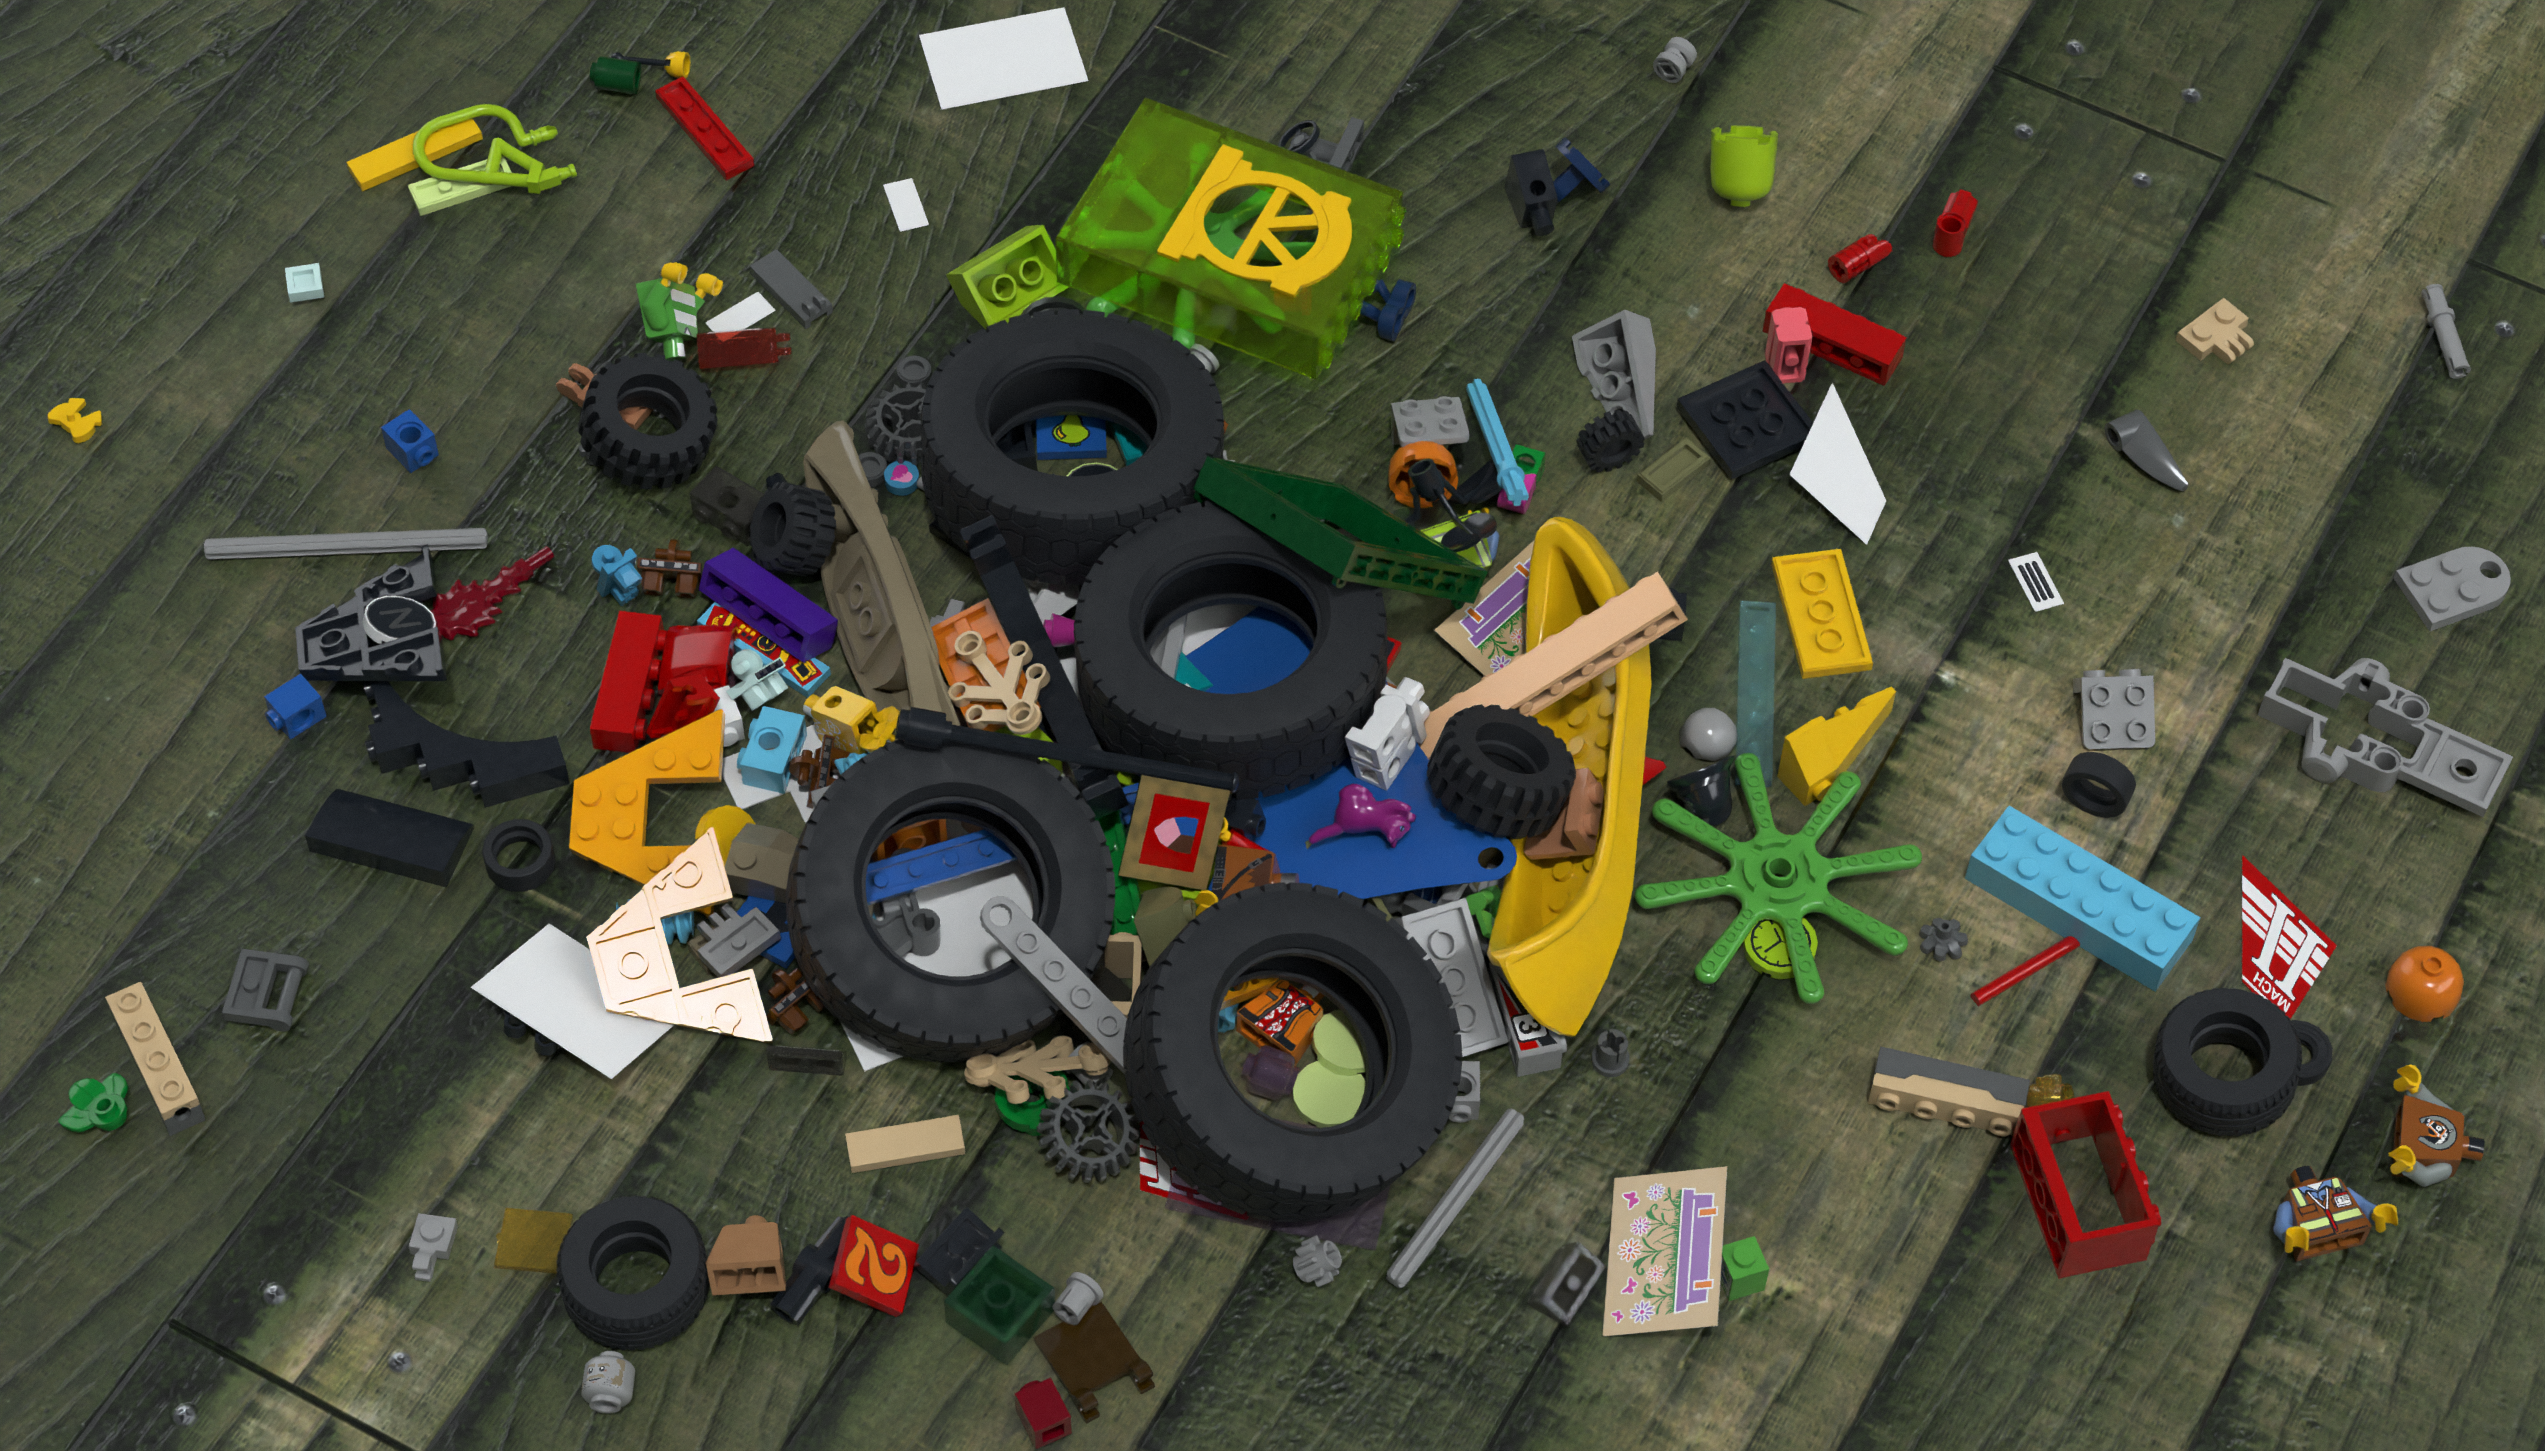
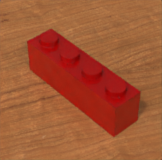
M1786 283L1782 285L1766 310L1763 332L1768 334L1771 314L1776 309L1785 307H1802L1806 309L1808 325H1810L1812 333L1810 353L1883 386L1886 385L1903 358L1907 337L1897 333L1895 330L1880 326L1863 316L1853 314L1831 302H1826Z
M619 611L590 725L593 749L631 753L637 750L639 740H645L648 726L645 715L646 711H651L654 706L655 691L652 687L654 681H659L662 662L659 658L661 651H664L668 630H664L662 615Z

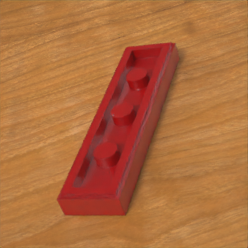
M684 76L655 90L657 100L726 181L755 166L754 158Z

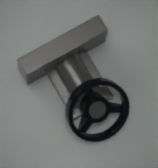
M1351 117L1339 144L1318 138L1320 128L1314 121L1305 120L1288 129L1278 143V151L1284 158H1294L1298 155L1299 160L1305 164L1310 163V152H1314L1317 157L1316 169L1327 168L1333 187L1341 189L1363 143L1364 120ZM1314 127L1312 135L1302 132V129ZM1296 133V136L1291 140V146L1284 151L1287 141Z

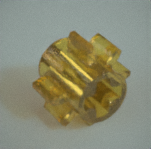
M2060 1074L2036 1077V1084H2031L2028 1089V1107L2075 1098L2073 1088L2068 1083H2061L2062 1076Z

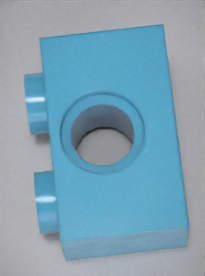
M766 706L762 707L759 718H753L748 733L750 740L747 748H741L737 759V768L741 769L744 785L785 794L792 776L789 771L790 760L800 755L807 737L805 715Z

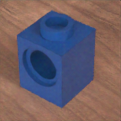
M410 409L381 427L386 449L410 473L421 466L428 465L439 455L434 433Z
M302 674L297 675L264 696L268 711L265 713L268 722L275 731L281 729L290 740L327 717L321 696Z

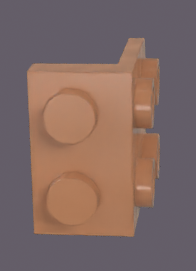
M1589 768L1576 769L1574 785L1553 826L1539 835L1530 838L1526 837L1524 853L1529 859L1594 854L1604 791L1601 783L1597 782Z

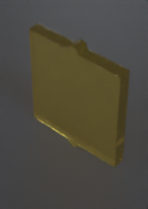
M506 1208L501 1233L496 1235L498 1248L494 1262L495 1268L557 1274L556 1260L558 1259V1251H560V1244L563 1242L564 1236L568 1234L567 1231L572 1226L573 1214Z

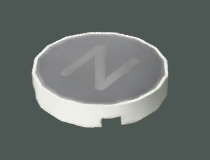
M383 596L374 599L366 606L362 624L365 633L376 643L382 644V641L389 642L434 628L436 621L433 613L425 605L413 599L401 596Z

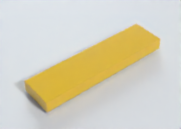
M473 119L441 128L432 133L426 140L424 145L425 154L429 161L432 162L482 140V132ZM417 132L346 162L349 172L362 192L419 167L413 155V140Z

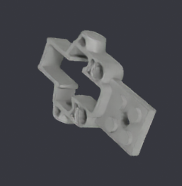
M2287 658L2283 660L2276 679L2270 690L2266 691L2258 716L2305 737L2301 767L2310 778L2321 783H2332L2341 776L2375 792L2389 791L2398 779L2484 817L2510 766L2513 756L2427 718L2430 707L2426 699L2389 682L2390 673L2388 669L2376 660L2370 658L2358 659L2335 679ZM2283 687H2287L2336 710L2342 696L2349 693L2374 704L2368 714L2369 725L2415 745L2417 750L2411 759L2402 757L2393 747L2364 734H2359L2351 745V751L2337 745L2332 756L2324 753L2327 740L2321 738L2328 718L2278 695ZM2466 767L2472 771L2473 776H2462L2455 768Z

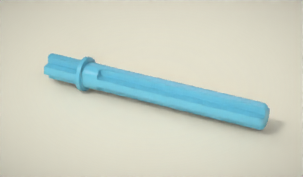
M1474 379L1473 383L1467 384L1466 391L1497 469L1498 485L1505 490L1508 501H1512L1514 506H1520L1521 500H1528L1529 498L1523 482L1525 474L1522 468L1517 466L1486 384L1482 383L1481 379Z

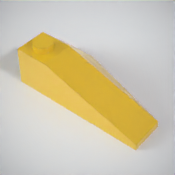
M1892 686L1862 698L1852 710H1849L1846 706L1838 708L1834 713L1835 716L1831 719L1825 720L1823 716L1814 718L1785 737L1777 777L1804 806L1816 799L1819 801L1823 799L1837 776L1841 772L1847 771L1892 712L1896 694Z

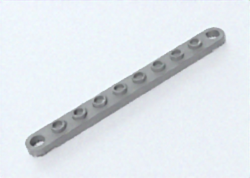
M997 896L987 901L980 912L981 926L1125 1074L1126 1069H1124L1123 1046L1125 1043L1123 1040L1126 1016L1013 900L1004 896ZM1001 906V908L1004 907L1005 910H1008V914H1010L1009 923L1006 926L995 925L990 919L991 909Z

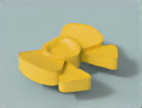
M70 398L68 403L59 404L48 413V422L61 425L64 430L71 433L72 440L75 443H81L89 440L96 431L95 426L102 425L101 411L98 410L81 418V414L78 412L86 406L85 399Z
M890 706L877 712L874 718L879 723L874 727L873 734H861L859 746L871 753L879 747H884L887 740L893 742L895 735L892 732L896 728L899 710L894 706Z

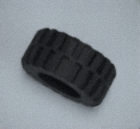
M635 353L633 358L624 355L616 358L614 364L610 362L600 368L599 374L594 375L589 384L578 423V433L582 436L580 442L586 453L590 452L589 459L596 467L601 465L604 468L603 473L611 479L615 476L621 479V484L630 487L632 483L640 485V489H652L653 485H658L659 489L672 486L673 481L676 484H680L686 481L690 474H695L701 467L703 460L706 459L717 427L718 418L716 416V401L710 398L712 392L705 382H699L700 376L694 370H686L683 368L684 363L676 359L674 362L666 360L665 355L655 354L654 357H648L646 353ZM629 407L654 409L665 415L673 423L677 431L663 436L641 433L630 427L623 420L619 411Z
M1481 704L1474 705L1469 709L1465 708L1448 719L1428 761L1427 776L1436 799L1440 798L1442 806L1448 812L1452 811L1456 814V819L1465 824L1467 822L1475 826V830L1482 833L1485 831L1493 833L1494 837L1504 838L1505 836H1511L1512 839H1522L1526 835L1530 838L1541 834L1552 827L1555 820H1557L1576 779L1574 760L1571 752L1567 751L1564 741L1561 738H1556L1554 731L1547 725L1542 726L1537 722L1538 719L1530 715L1526 717L1519 714V710L1513 708L1506 710L1501 709L1500 705L1491 704L1484 707Z

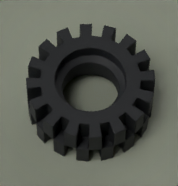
M1615 410L1613 415L1608 411L1604 413V417L1601 419L1599 416L1593 418L1595 422L1593 424L1588 422L1584 426L1586 430H1580L1578 434L1580 438L1576 440L1577 446L1590 469H1596L1597 472H1602L1605 469L1606 472L1612 471L1613 466H1616L1618 469L1623 467L1622 463L1624 461L1627 463L1633 460L1632 455L1638 456L1640 453L1639 448L1644 447L1643 441L1645 438L1633 416L1628 411L1624 410L1621 413L1620 410Z

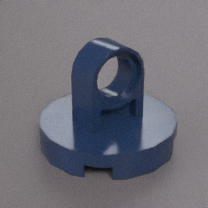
M1565 137L1555 147L1571 164L1553 181L1557 193V203L1569 194L1584 178L1602 194L1611 185L1610 182L1605 178L1599 182L1598 179L1602 174L1574 146L1568 150L1567 148L1571 145V142Z

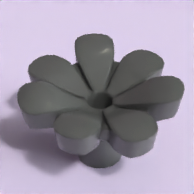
M1935 918L1931 926L1923 925L1919 932V935L1925 939L1920 945V950L1924 954L1934 950L1933 957L1938 961H1944L1947 953H1949L1952 959L1956 960L1962 956L1960 946L1967 945L1968 938L1965 933L1959 932L1961 929L1959 921Z

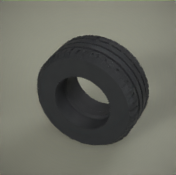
M2236 988L2203 990V992H2197L2186 997V999L2175 1005L2160 1026L2153 1060L2154 1083L2161 1100H2164L2163 1103L2169 1108V1111L2175 1114L2179 1120H2183V1123L2191 1125L2192 1128L2218 1136L2251 1134V1132L2259 1131L2260 1128L2268 1127V1124L2271 1125L2276 1119H2279L2292 1103V1099H2294L2302 1065V1047L2299 1034L2284 1011L2280 1010L2276 1004L2271 1003L2272 1001L2264 999L2261 995ZM2218 1042L2233 1043L2249 1050L2259 1060L2263 1069L2255 1076L2246 1080L2223 1081L2203 1072L2194 1062L2192 1054L2208 1044Z
M622 1196L610 1201H604V1203L596 1205L595 1208L587 1210V1213L582 1214L579 1217L580 1219L576 1220L573 1226L568 1229V1234L564 1236L557 1255V1279L569 1318L573 1320L574 1325L578 1327L579 1331L585 1333L589 1339H593L597 1343L601 1342V1345L610 1346V1348L644 1350L648 1347L652 1348L654 1345H662L664 1342L672 1340V1337L679 1336L680 1332H684L688 1328L687 1326L691 1325L700 1314L699 1311L704 1307L710 1285L706 1268L707 1255L697 1226L678 1207H674L671 1203H665L662 1199L657 1200L655 1197ZM645 1251L654 1253L670 1264L666 1275L659 1283L637 1294L614 1293L605 1289L597 1282L601 1271L611 1260L628 1252Z

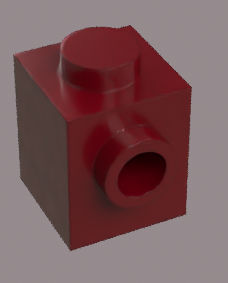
M1051 1377L1041 1382L1038 1380L1031 1381L1015 1393L1016 1412L1035 1449L1072 1434L1071 1416Z

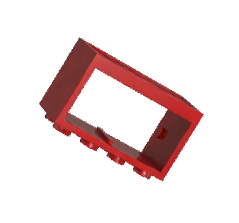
M2109 1091L2022 1108L2010 1144L2058 1279L2147 1260L2151 1246L2155 1242L2158 1227L2161 1226L2159 1208L2156 1204L2151 1203L2148 1195L2149 1185L2147 1176L2143 1170L2139 1171L2135 1161L2136 1150L2131 1137H2126L2122 1127V1111L2119 1109L2118 1104L2113 1103ZM2092 1136L2125 1224L2083 1233L2050 1144Z

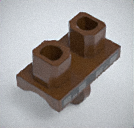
M671 539L668 549L656 548V559L638 558L637 569L642 577L641 583L644 594L662 595L664 579L676 580V596L691 599L696 597L703 573L702 563L691 562L692 551L680 550L679 540Z
M824 734L822 746L815 750L814 758H812V751L803 750L801 756L790 760L789 771L798 778L797 783L799 785H808V780L810 779L806 807L813 808L811 791L830 786L836 780V778L829 777L830 772L840 774L834 761L847 758L851 753L834 747V736Z
M795 968L789 974L781 969H777L772 973V978L776 985L768 990V994L774 1000L782 993L786 996L770 1008V1013L766 1015V1018L771 1026L778 1022L786 1031L793 1035L809 1020L797 1006L799 1003L806 999L818 1013L826 1007L820 1002V998L816 997L806 980L796 986L795 983L803 977L799 969Z

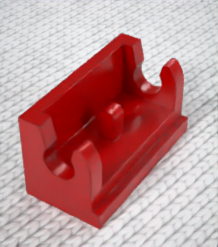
M702 674L670 679L646 733L650 738H661L715 711L720 697Z

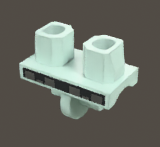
M743 649L733 656L731 662L732 670L743 681L726 691L732 700L742 695L753 711L788 689V686L778 673L779 670L786 666L780 657L763 667L761 657L751 649Z

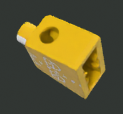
M837 686L831 687L822 697L812 694L806 699L803 705V712L813 718L821 742L824 734L835 737L834 747L851 753H868L859 746L860 736L863 733L873 734L874 727L879 723L874 718V715L878 712L875 702Z

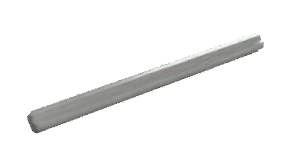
M485 528L209 538L205 540L204 553L207 559L410 552L422 551L421 547L427 544L430 551L484 549L488 544V534Z

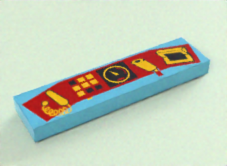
M716 602L697 620V625L729 626L732 623H737L739 631L733 644L735 652L743 649L755 651L761 657L763 667L780 657L786 666L778 671L779 675L788 686L807 698L831 675L830 667L815 657L803 663Z

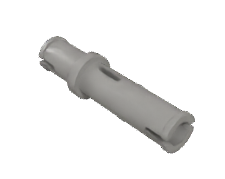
M2429 285L2426 287L2427 290L2423 289L2421 292L2429 312L2427 316L2429 326L2434 328L2449 370V376L2454 379L2466 376L2465 372L2470 373L2471 367L2466 359L2454 324V311L2448 307L2442 285Z

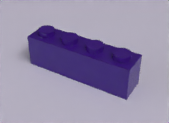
M731 548L705 562L699 591L794 657L805 663L832 648L838 619L741 552Z

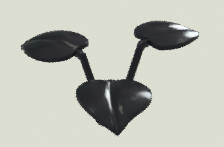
M1492 458L1458 486L1457 490L1443 477L1432 459L1420 460L1409 468L1408 474L1414 484V487L1410 488L1414 509L1404 507L1391 512V514L1417 528L1414 522L1421 518L1420 497L1425 498L1428 502L1439 499L1457 526L1449 530L1442 537L1441 544L1455 552L1467 550L1476 545L1481 539H1485L1495 533L1497 522L1492 515L1480 512L1462 522L1444 495L1445 487L1452 494L1450 498L1452 503L1462 505L1467 504L1469 501L1474 504L1481 503L1496 495L1503 488L1498 485V472Z

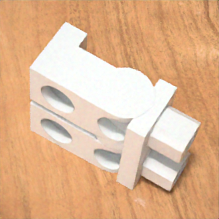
M1404 677L1396 689L1385 685L1380 692L1381 697L1374 705L1373 715L1362 730L1352 727L1347 733L1345 740L1349 754L1352 757L1351 761L1356 778L1387 791L1414 752L1416 742L1422 744L1427 737L1424 722L1429 716L1430 711L1429 707L1423 701H1420V698L1425 693L1421 683Z

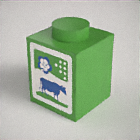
M1755 1236L1723 1245L1720 1283L1728 1301L1764 1291L1769 1267Z

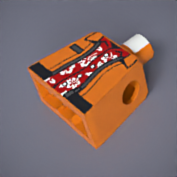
M1280 980L1237 1011L1236 1031L1273 1059L1282 1061L1286 1065L1285 1068L1291 1072L1312 1042L1315 1026L1323 1017V1009L1317 1003L1325 995L1307 985L1298 990L1288 981Z

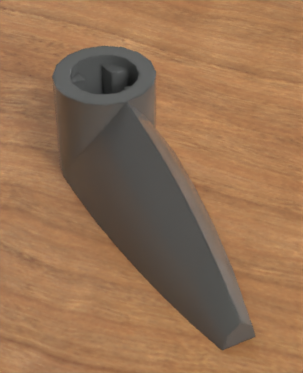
M2134 410L2106 423L2105 435L2113 449L2116 451L2123 450L2140 468L2157 480L2177 490H2187L2188 483L2147 417L2140 410Z

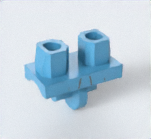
M602 545L594 551L591 559L594 570L600 574L597 591L602 597L611 593L620 606H623L638 595L639 590L637 586L642 581V577L634 568L637 555L631 548L626 550L624 556H622L620 550L616 547Z

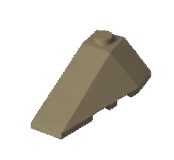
M747 823L733 839L725 864L731 892L786 903L789 867L799 839L781 829ZM876 903L868 905L871 917L873 916Z

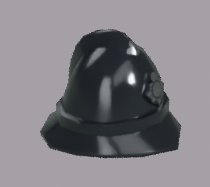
M1734 755L1729 756L1705 768L1669 780L1666 786L1676 792L1677 798L1682 800L1687 811L1711 826L1719 825L1729 817L1732 811L1730 777L1732 774L1730 767L1735 757Z

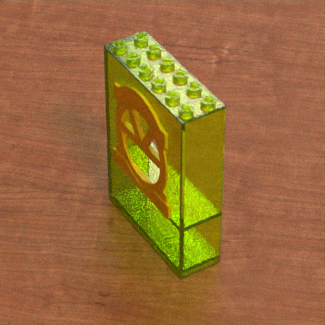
M1145 97L1055 238L1057 282L1317 380L1322 369H1328L1331 365L1336 345H1342L1345 341L1350 321L1352 319L1357 320L1364 297L1366 295L1370 296L1373 293L1377 282V275L1379 271L1384 272L1386 270L1393 247L1398 248L1403 240L1405 230L1401 228V223L1406 213V208L1402 206L1403 192ZM1248 185L1271 193L1272 196L1234 259L1221 253L1211 243L1204 228V218L1216 198L1226 191ZM1287 200L1309 207L1313 212L1311 215L1277 217ZM1318 229V236L1312 248L1297 260L1271 233ZM1263 242L1282 265L1260 267L1248 264Z

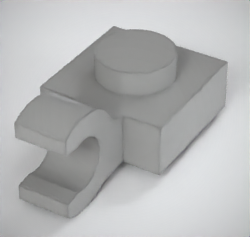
M418 1213L409 1243L410 1254L415 1255L412 1269L417 1270L415 1280L431 1282L437 1258L449 1259L458 1228L456 1218Z

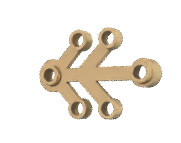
M976 631L962 633L955 641V650L964 662L974 664L990 686H970L964 682L954 683L948 690L952 703L956 707H964L971 701L1003 702L1007 709H985L981 705L971 706L965 713V719L971 728L981 730L988 724H1004L1008 726L1011 732L1018 735H1025L1034 731L1042 720V712L1039 706L1036 705L1040 688L1045 687L1050 681V674L1046 667L1040 663L1028 667L1025 673L1028 681L1022 699H1019L1015 691L1023 666L1028 664L1033 657L1029 645L1025 641H1016L1009 647L1008 654L1010 657L1003 678L986 656L987 646L981 635ZM1020 651H1024L1022 655L1016 656ZM1042 673L1039 678L1033 679L1037 674ZM964 692L962 696L956 697L959 693ZM982 715L979 719L973 720L976 716Z
M1059 1036L1038 1051H1036L1035 1042L1027 1040L997 1057L988 1053L971 1057L966 1062L967 1067L964 1075L967 1082L978 1087L994 1085L1006 1091L1008 1102L1018 1104L1027 1101L1030 1097L1028 1083L1024 1080H1014L1008 1076L1018 1075L1043 1087L1047 1099H1050L1052 1096L1061 1099L1065 1096L1064 1088H1067L1065 1079L1061 1076H1053L1047 1072L1083 1068L1088 1075L1096 1076L1108 1070L1111 1060L1093 1042L1082 1046L1078 1051L1079 1056L1068 1057L1074 1051L1072 1038Z

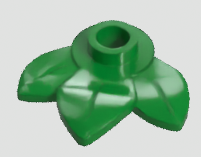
M112 1073L102 1083L91 1078L76 1081L71 1085L68 1092L69 1099L74 1106L58 1119V1122L62 1127L73 1132H84L94 1126L105 1131L119 1128L127 1119V1104L124 1100L128 1091L127 1081L118 1073Z

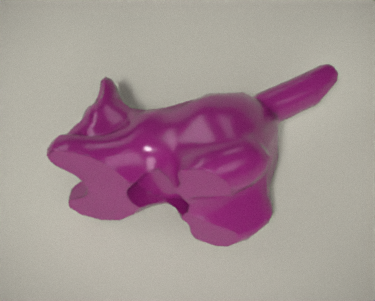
M1350 784L1339 791V803L1335 810L1334 823L1314 832L1309 837V842L1315 844L1343 832L1363 833L1380 831L1387 837L1391 847L1395 848L1398 840L1410 830V822H1414L1417 816L1410 812L1411 806L1395 799L1376 801L1373 794L1367 788L1358 784Z

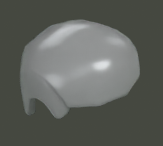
M1702 708L1690 714L1681 727L1679 743L1682 748L1687 747L1695 759L1717 761L1728 756L1736 745L1738 734L1735 724L1725 713L1716 708Z

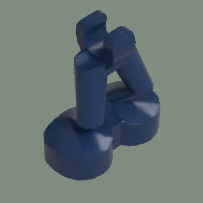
M1338 279L1332 286V292L1335 293L1332 297L1333 304L1343 307V310L1357 313L1376 321L1379 336L1395 341L1403 326L1404 318H1407L1415 302L1416 284L1399 279L1390 293L1383 279L1361 282L1353 281L1351 284ZM1379 292L1386 305L1382 310H1379L1372 304L1360 300L1361 296Z

